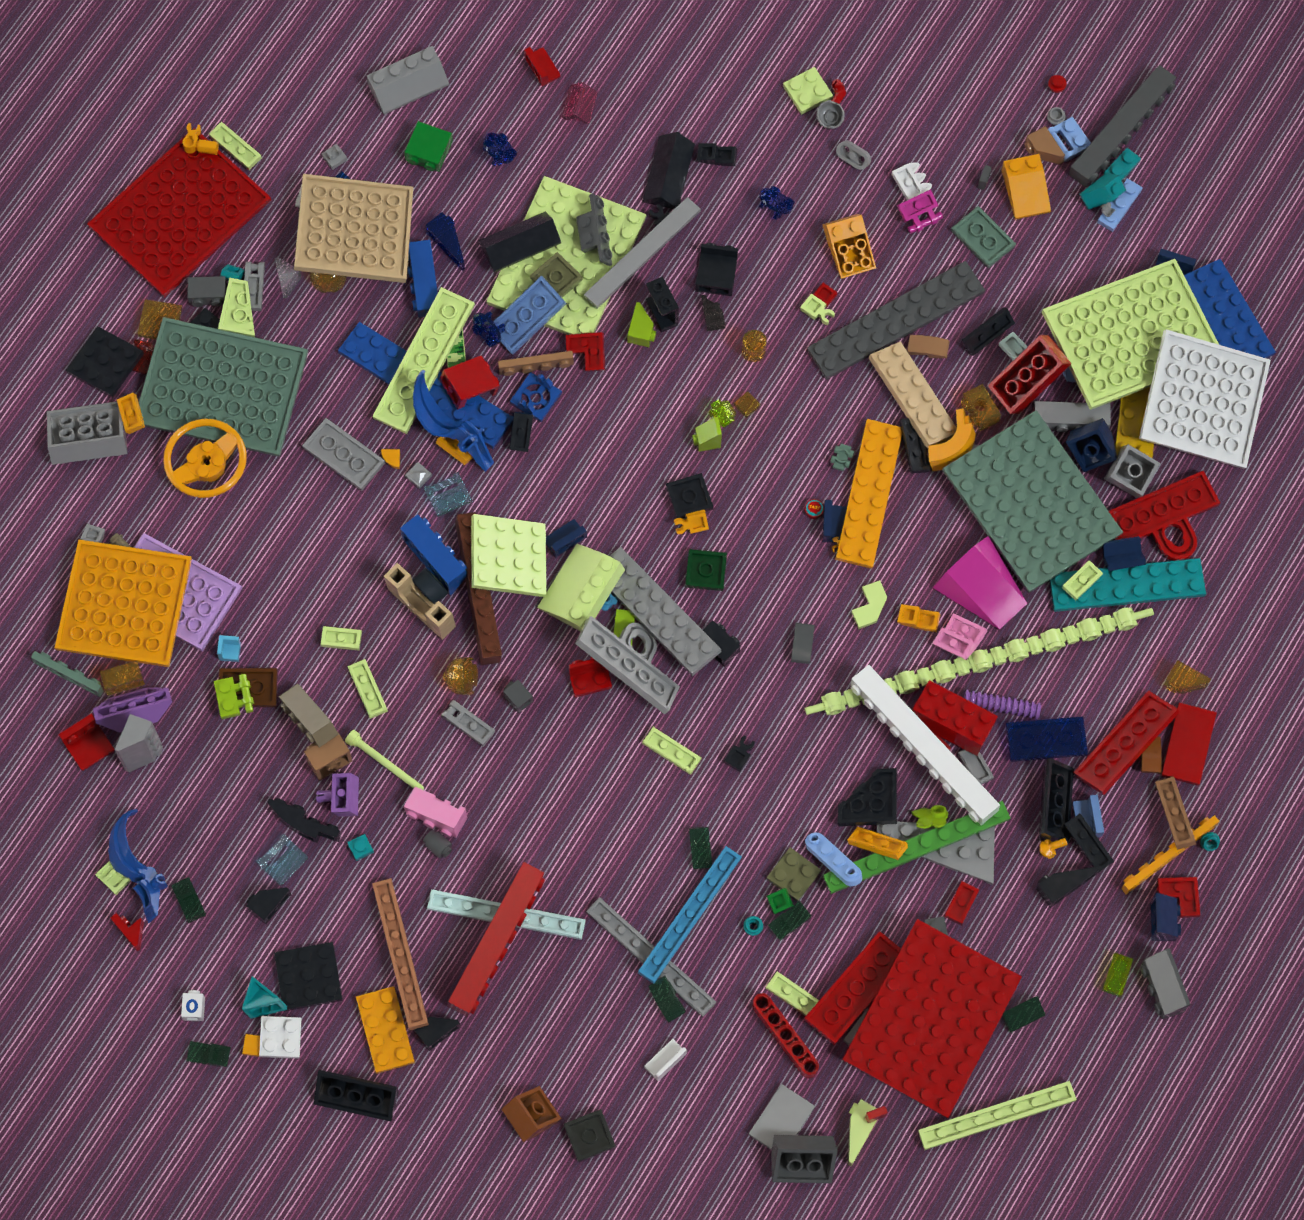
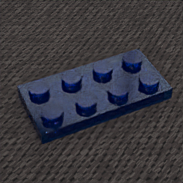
M1083 717L1006 723L1010 762L1088 755Z

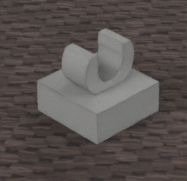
M337 144L321 153L323 159L332 170L347 161V156Z

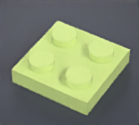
M815 67L783 83L784 89L801 115L833 98V94Z

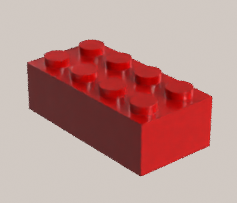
M1039 335L988 387L1010 414H1020L1072 363L1049 335Z
M930 680L912 709L934 734L978 756L998 718L997 715Z

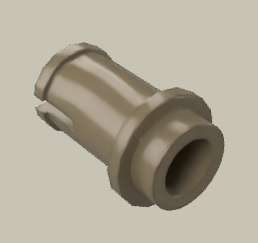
M116 533L110 539L112 545L131 547L123 539L122 534Z

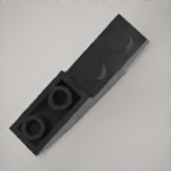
M279 798L268 800L269 807L279 820L298 835L315 843H318L320 836L339 842L341 832L337 826L320 824V821L314 818L307 819V813L300 805L293 804V806H290Z

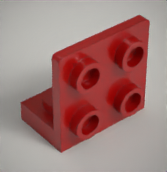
M593 657L586 661L576 660L569 665V677L575 698L612 689L608 669Z
M92 713L58 734L82 771L115 751L100 726L96 724Z

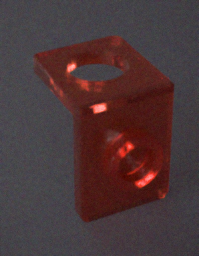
M135 339V346L143 350L144 355L132 371L147 374L154 346L150 342Z

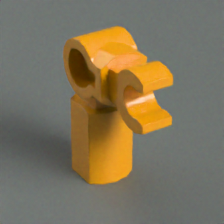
M188 123L186 127L188 133L183 139L184 150L187 153L198 151L200 153L217 155L219 143L201 139L198 141V136L201 134L200 125H197L196 130H191V123Z

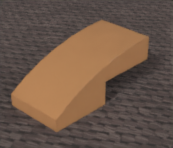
M910 335L907 352L909 355L947 358L950 341L932 336Z

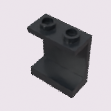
M713 243L701 244L695 292L732 296L738 248L730 245L716 246Z
M663 276L646 283V287L651 294V297L646 298V303L660 331L664 332L678 326L679 307Z

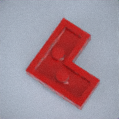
M603 332L566 335V352L572 351L573 354L585 353V371L605 370Z
M1197 877L1157 879L1158 893L1178 899L1180 918L1200 917Z

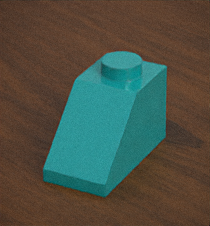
M1105 173L1079 195L1086 208L1092 209L1114 201L1126 189L1118 175Z

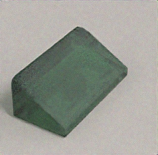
M1035 996L1005 1011L1002 1019L1009 1032L1012 1033L1046 1015L1038 996Z

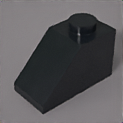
M287 887L260 890L256 895L252 894L248 898L246 907L249 912L267 924L291 896V892Z
M428 1017L429 1025L414 1029V1032L430 1051L459 1029L461 1025L456 1019Z

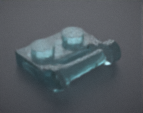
M458 472L437 484L423 487L437 517L472 502ZM455 483L458 485L436 496L433 494Z
M285 834L279 837L280 840L262 858L259 857L255 861L280 886L308 859V856ZM286 845L289 849L271 867L268 866L267 863Z

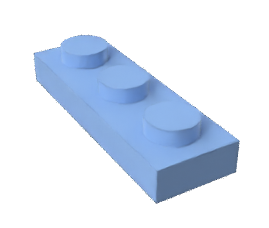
M1128 178L1123 183L1126 191L1110 202L1111 208L1115 209L1110 217H1106L1102 213L1097 221L1098 224L1112 232L1143 189V187Z

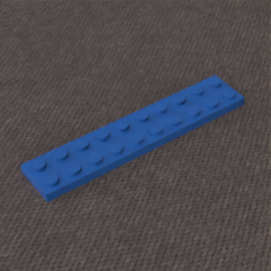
M361 322L356 325L338 350L339 354L387 384H390L407 352ZM439 372L429 391L437 405L448 417L456 422L469 420L478 430L483 427L484 431L481 434L485 444L494 449L510 427L513 416L479 395L468 399L465 406L457 410L439 380L442 372Z

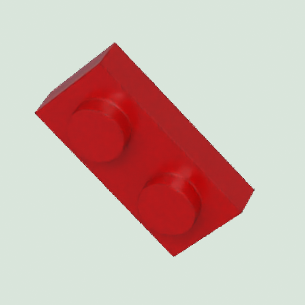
M961 881L944 917L962 926L979 889Z

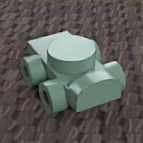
M844 444L836 445L834 453H837V456H832L830 462L834 464V469L844 471L845 467L849 468L851 461L848 460V457L852 458L854 454L851 446Z

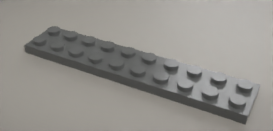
M964 261L807 347V351L827 380L866 359L870 354L886 348L984 294L985 289L968 263Z

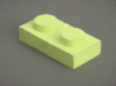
M1088 561L1062 586V589L1076 601L1103 573L1091 561Z
M323 626L321 647L359 651L362 630Z

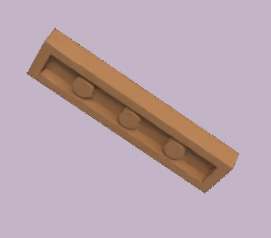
M572 351L498 361L499 374L511 376L518 372L530 373L533 370L540 369L547 371L554 367L567 368L570 365H574Z
M1170 777L1156 781L1155 785L1177 850L1196 845L1175 778Z

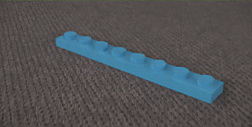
M725 846L643 963L638 974L655 984L740 862L742 856Z

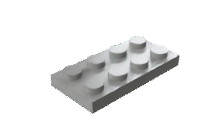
M327 418L323 420L302 445L304 450L361 491L385 464L384 459Z

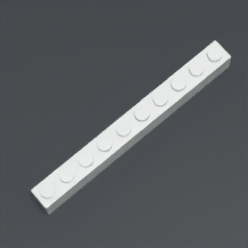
M867 665L851 679L852 691L864 699L865 705L877 713L878 719L890 727L891 733L903 741L904 747L916 755L917 761L929 769L930 775L943 784V789L956 798V803L969 812V817L974 822L983 825L999 811L1000 804L870 665Z

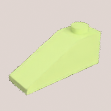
M860 1100L858 1104L854 1102L849 1111L852 1114L849 1126V1166L853 1165L877 1122L876 1120L867 1123L866 1113L877 1108L863 1100Z

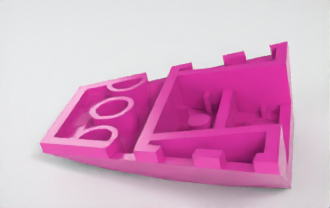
M989 536L974 545L946 571L933 587L934 590L942 593L999 630L1027 605L1025 598Z

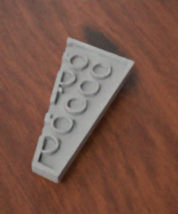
M897 821V824L877 825V833L906 841L936 827L931 826L930 828L922 829L916 827V822ZM995 827L924 855L922 858L993 885Z

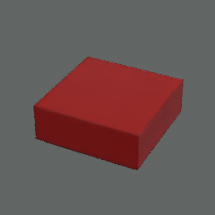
M822 283L813 295L826 303L825 308L827 309L838 295V292Z
M882 1106L867 1112L865 1118L867 1123H871L886 1117L888 1112L886 1107Z

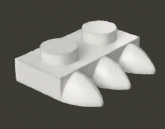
M908 163L892 171L891 175L906 200L914 198L930 190L932 187L930 183L920 184L925 179L926 174L915 173L920 166L919 163Z

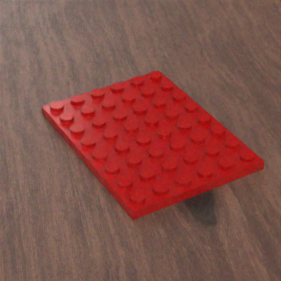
M202 134L198 136V141L199 139L208 140ZM186 135L87 223L88 227L164 298L271 201V197L219 149L217 155L200 153L198 151L187 153L183 147V139Z
M916 919L842 1060L940 1115L949 1118L1022 976Z

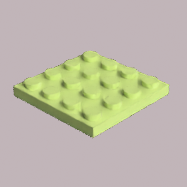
M473 514L471 516L472 588L544 597L546 595L545 524Z

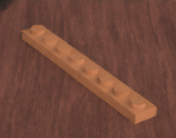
M392 879L372 883L409 1030L428 1026L429 1023Z

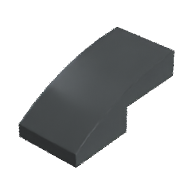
M795 624L791 662L810 664L815 625Z

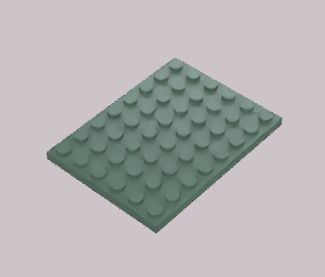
M163 317L139 400L145 427L174 433L181 426L191 421L215 419L234 428L241 436L247 450L280 457L309 351L300 347ZM202 426L189 430L183 435L216 442L227 432L216 427Z
M1037 410L947 465L942 470L1028 594L1103 547L1104 543L1114 540L1123 533Z

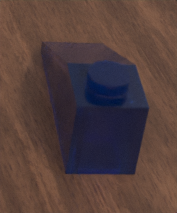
M441 212L425 225L426 233L463 271L465 264L454 226L455 222L449 215L446 217Z

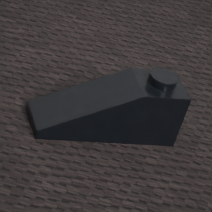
M1098 867L1054 873L1050 877L1045 875L1038 881L1039 884L1036 890L1051 908L1096 876L1099 869Z

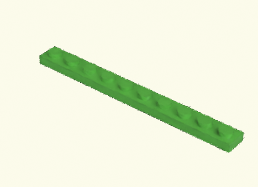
M1003 801L998 802L1000 804L999 811L983 825L974 822L969 815L945 824L943 827L932 829L906 840L908 848L899 860L874 853L853 863L860 868L862 881L1009 821L1010 815ZM832 872L823 875L830 894L850 887L844 884Z

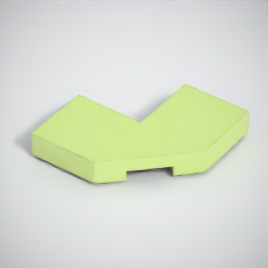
M880 580L862 587L868 604L851 612L858 629L876 623L887 600V595Z

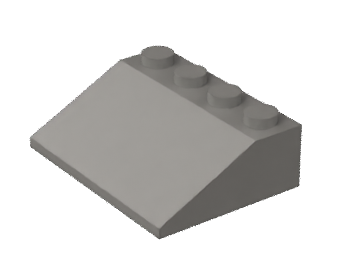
M117 401L47 411V441L52 465L127 454L126 432Z

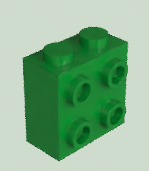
M418 121L405 149V160L411 165H420L429 171L435 170L440 172L453 142L452 133Z

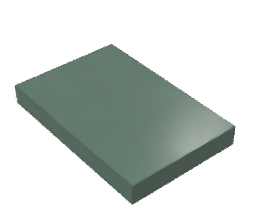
M979 206L951 228V231L988 269L1016 247V243Z

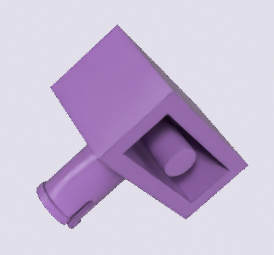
M352 773L332 774V790H318L316 795L320 796H316L317 802H331V813L339 817L358 816L359 777Z

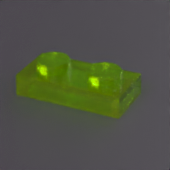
M1114 952L1102 991L1118 997L1122 996L1133 962L1132 958Z

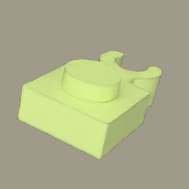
M810 294L800 307V310L812 319L816 320L817 317H820L821 322L825 325L829 324V320L825 316L829 315L832 318L835 316L834 311L825 309L826 303L813 294Z

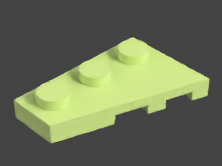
M229 278L218 326L219 330L255 337L248 281Z

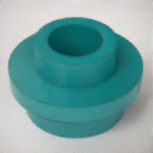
M1208 832L1201 837L1200 844L1203 849L1214 851L1220 844V838L1216 833Z
M756 916L748 917L744 921V931L750 936L759 935L763 930L762 920ZM752 923L757 925V928L754 930L750 928Z

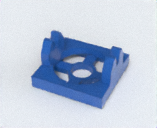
M530 372L510 400V404L525 413L533 414L534 419L542 422L562 394V391L553 386V382L549 378L545 379L543 374L536 376ZM533 384L541 385L537 391L531 392L526 389ZM546 389L550 394L549 402L543 399V392ZM522 394L528 397V404H526L525 400H522ZM533 394L541 396V400L537 403L532 402L530 398ZM540 404L544 406V408L539 410H535L534 406H538Z

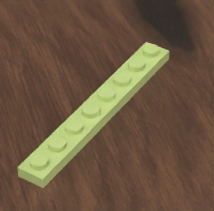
M1068 1081L920 1129L918 1133L924 1150L1075 1102L1077 1099L1071 1083Z

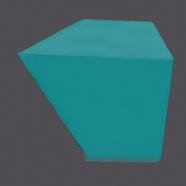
M253 976L251 977L242 1010L250 1019L287 1010V1005L277 995Z

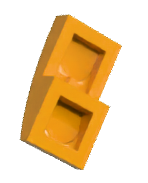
M901 604L897 623L937 633L940 612L921 610L918 606Z

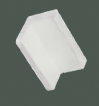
M672 1039L644 1068L659 1081L687 1054V1049L685 1047L682 1048Z

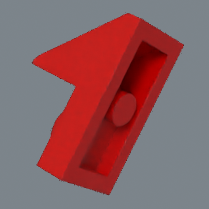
M115 913L110 917L112 922L136 951H139L143 934V919L139 918L128 927L130 923L125 916L120 917Z

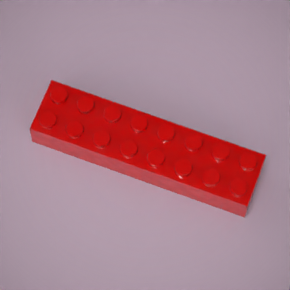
M523 862L453 991L447 1007L468 1017L469 1013L474 1014L480 1003L477 1001L479 995L483 997L489 986L486 983L488 978L493 979L498 970L497 961L502 962L508 951L505 948L507 943L512 944L517 934L516 926L521 927L526 918L525 909L530 910L536 899V896H534L535 891L539 893L546 880L543 878L544 872Z

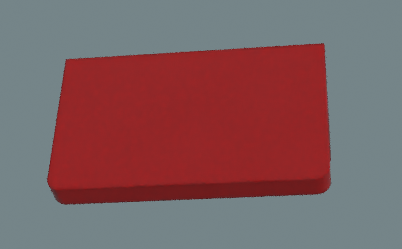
M531 47L524 49V58L541 86L560 78L558 69L543 47L534 52Z

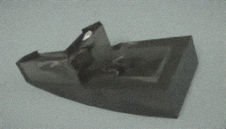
M701 295L707 331L726 329L720 304L708 300L705 295Z

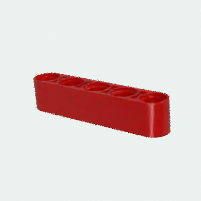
M765 993L757 994L753 1000L755 1013L802 1076L805 1078L815 1077L819 1069V1063L772 999ZM764 1000L767 1002V1006L760 1008L756 1002ZM770 1016H777L779 1022L772 1024L768 1018ZM782 1032H789L791 1038L784 1040L780 1034ZM797 1047L801 1048L803 1054L795 1056L792 1050ZM810 1063L814 1065L815 1070L807 1072L804 1066Z

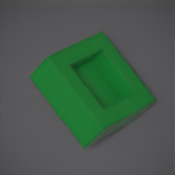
M786 888L767 896L774 914L794 906Z

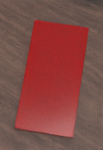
M1179 702L1177 707L1179 714L1174 719L1161 776L1167 778L1174 777L1175 780L1199 786L1217 712Z

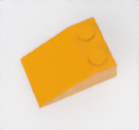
M1035 154L1003 161L1001 171L1015 220L1050 213L1051 207L1040 155Z

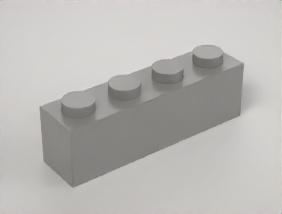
M1035 401L1033 406V412L1035 410L1038 411L1050 430H1057L1058 432L1074 430L1102 418L1109 428L1111 425L1110 404H1104L1092 410L1089 409L1087 403Z

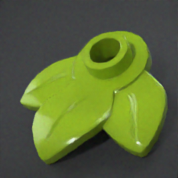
M942 805L932 806L931 809L921 808L911 812L912 815L919 818L916 822V827L926 829L931 826L940 828L947 823L948 812L946 807Z

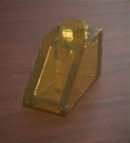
M1177 660L1164 685L1173 693L1183 694L1207 688L1211 678Z

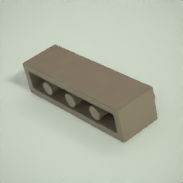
M296 684L279 696L283 703L280 705L286 715H289L294 724L297 723L298 728L303 734L305 733L310 743L315 742L320 748L338 735L331 720L299 684Z

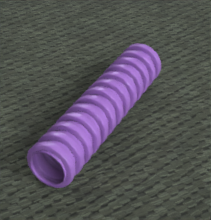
M967 689L964 692L963 698L982 708H987L988 711L992 709L993 712H996V710L999 713L1003 711L1005 714L1009 712L1011 715L1029 716L1031 719L1035 717L1036 720L1040 716L1041 703L1035 704L1033 701L1029 703L1027 700L1023 702L1022 699L1017 701L1016 698L1011 700V697L1006 699L1005 696L1000 698L999 695L995 697L993 694L989 696L987 693L969 692Z

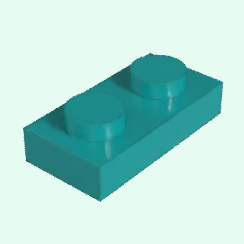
M1126 148L1104 174L1118 175L1121 181H1123L1140 163L1141 158L1129 148Z

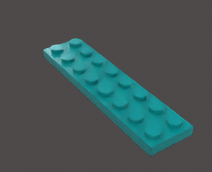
M1200 558L1147 563L1146 565L1108 571L1107 568H1098L1103 575L1076 601L1062 589V586L1077 571L1062 572L1049 580L1054 612L1206 596Z

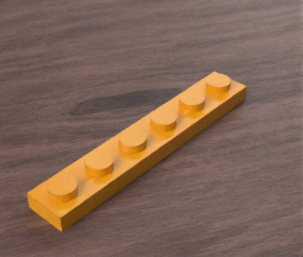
M1215 815L1210 819L1208 817L1204 818L1199 823L1200 827L1196 830L1191 828L1196 841L1218 825L1220 821ZM1175 842L1169 845L1170 849L1167 852L1161 851L1153 858L1154 862L1150 865L1145 863L1138 869L1140 871L1135 876L1131 874L1123 880L1125 884L1121 889L1127 895L1189 847L1177 850Z

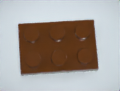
M219 668V680L233 677L234 684L240 682L239 675L246 674L247 680L250 681L251 688H249L250 696L253 697V707H277V668ZM237 691V699H243L242 691Z

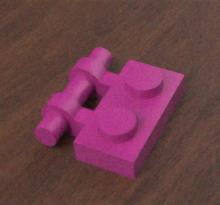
M931 189L897 205L904 222L909 220L913 222V225L907 227L910 234L920 232L924 227L930 224L934 225L938 223V220L943 219L941 212L934 214L932 210L938 207V203ZM926 212L927 218L920 221L918 216Z

